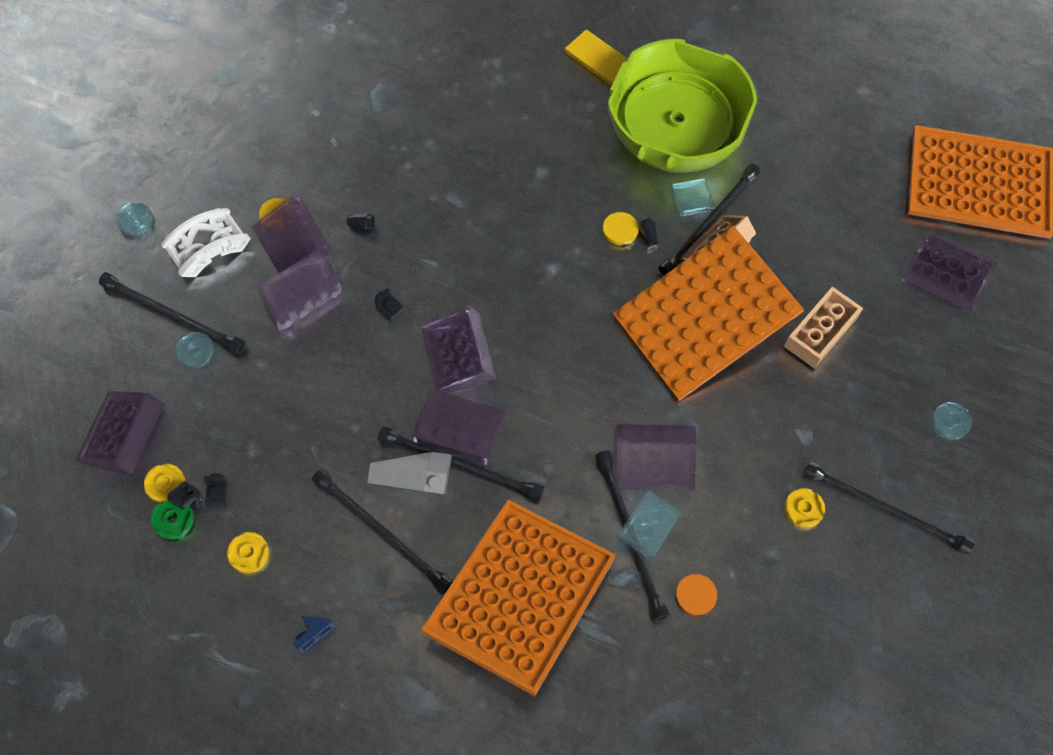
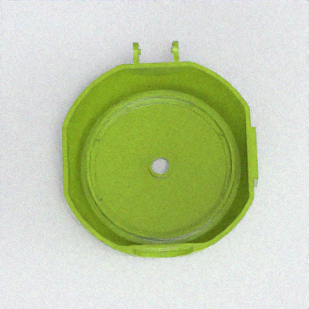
M666 39L641 46L631 52L627 62L623 61L610 88L608 111L618 138L638 160L650 167L665 172L691 173L718 164L740 146L757 103V96L750 76L730 55L725 53L723 56L687 44L684 39ZM677 117L682 119L683 121L675 122L673 118Z

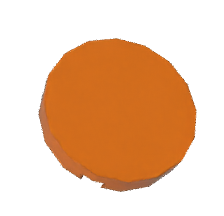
M701 574L688 575L677 586V603L685 613L692 616L707 614L716 604L717 589L708 577Z

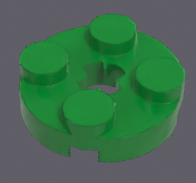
M169 500L158 504L151 515V523L156 533L160 537L170 540L185 537L194 522V513L189 506L181 510ZM176 514L177 520L174 523H170L168 517Z

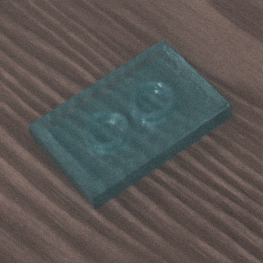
M648 489L617 537L652 560L682 512Z

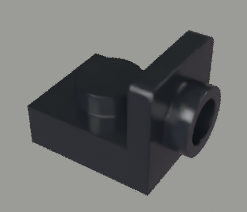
M388 288L380 291L374 299L376 308L390 321H393L405 310L404 306L391 295V290Z
M218 473L205 476V504L207 506L227 505L228 481L226 477Z
M186 481L167 495V500L181 510H184L190 504L194 506L199 504L200 491Z

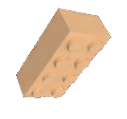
M831 287L792 332L784 347L815 369L857 320L863 308L834 287Z

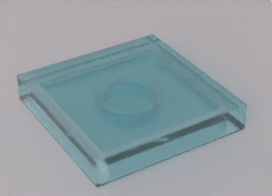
M706 178L672 184L671 188L681 217L711 212L716 208Z

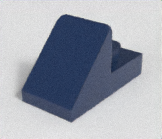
M301 616L304 623L310 629L307 632H301L295 638L296 641L293 642L301 654L335 628L331 619Z

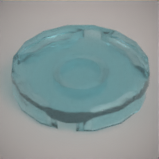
M128 203L116 215L118 228L122 233L129 236H138L147 232L154 221L151 210L143 203Z
M190 332L178 340L175 345V354L183 366L199 368L211 361L214 355V345L206 334Z
M947 402L935 409L932 415V424L939 435L946 439L956 440L969 433L972 427V418L967 413L965 407L958 403Z

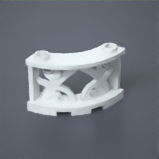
M216 208L198 214L179 225L165 237L161 246L167 250L179 268L178 273L181 277H197L201 270L212 262L211 258L218 254L224 256L243 251L251 238L248 234H243L229 214L230 210L228 208ZM198 230L215 232L211 237V243L208 245L201 243L192 245ZM179 248V250L183 251L178 253L176 249Z

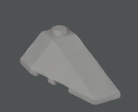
M429 452L370 463L367 483L446 494L452 455Z

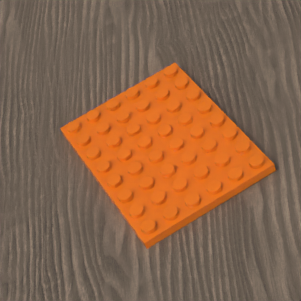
M915 125L912 140L908 214L1050 239L1053 236V148Z
M732 226L623 305L613 315L680 401L804 312V309L736 227Z
M508 499L421 629L422 634L535 696L612 565L616 554Z

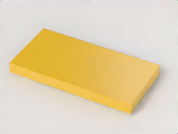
M587 29L564 49L566 54L611 86L623 61H628V58Z

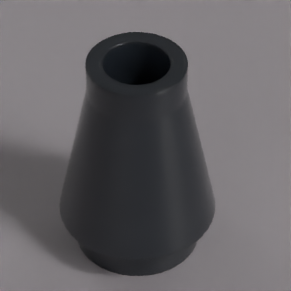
M370 213L348 215L347 225L369 231V229L374 228L375 217L370 215Z
M652 218L640 221L639 230L649 246L658 244L656 222Z

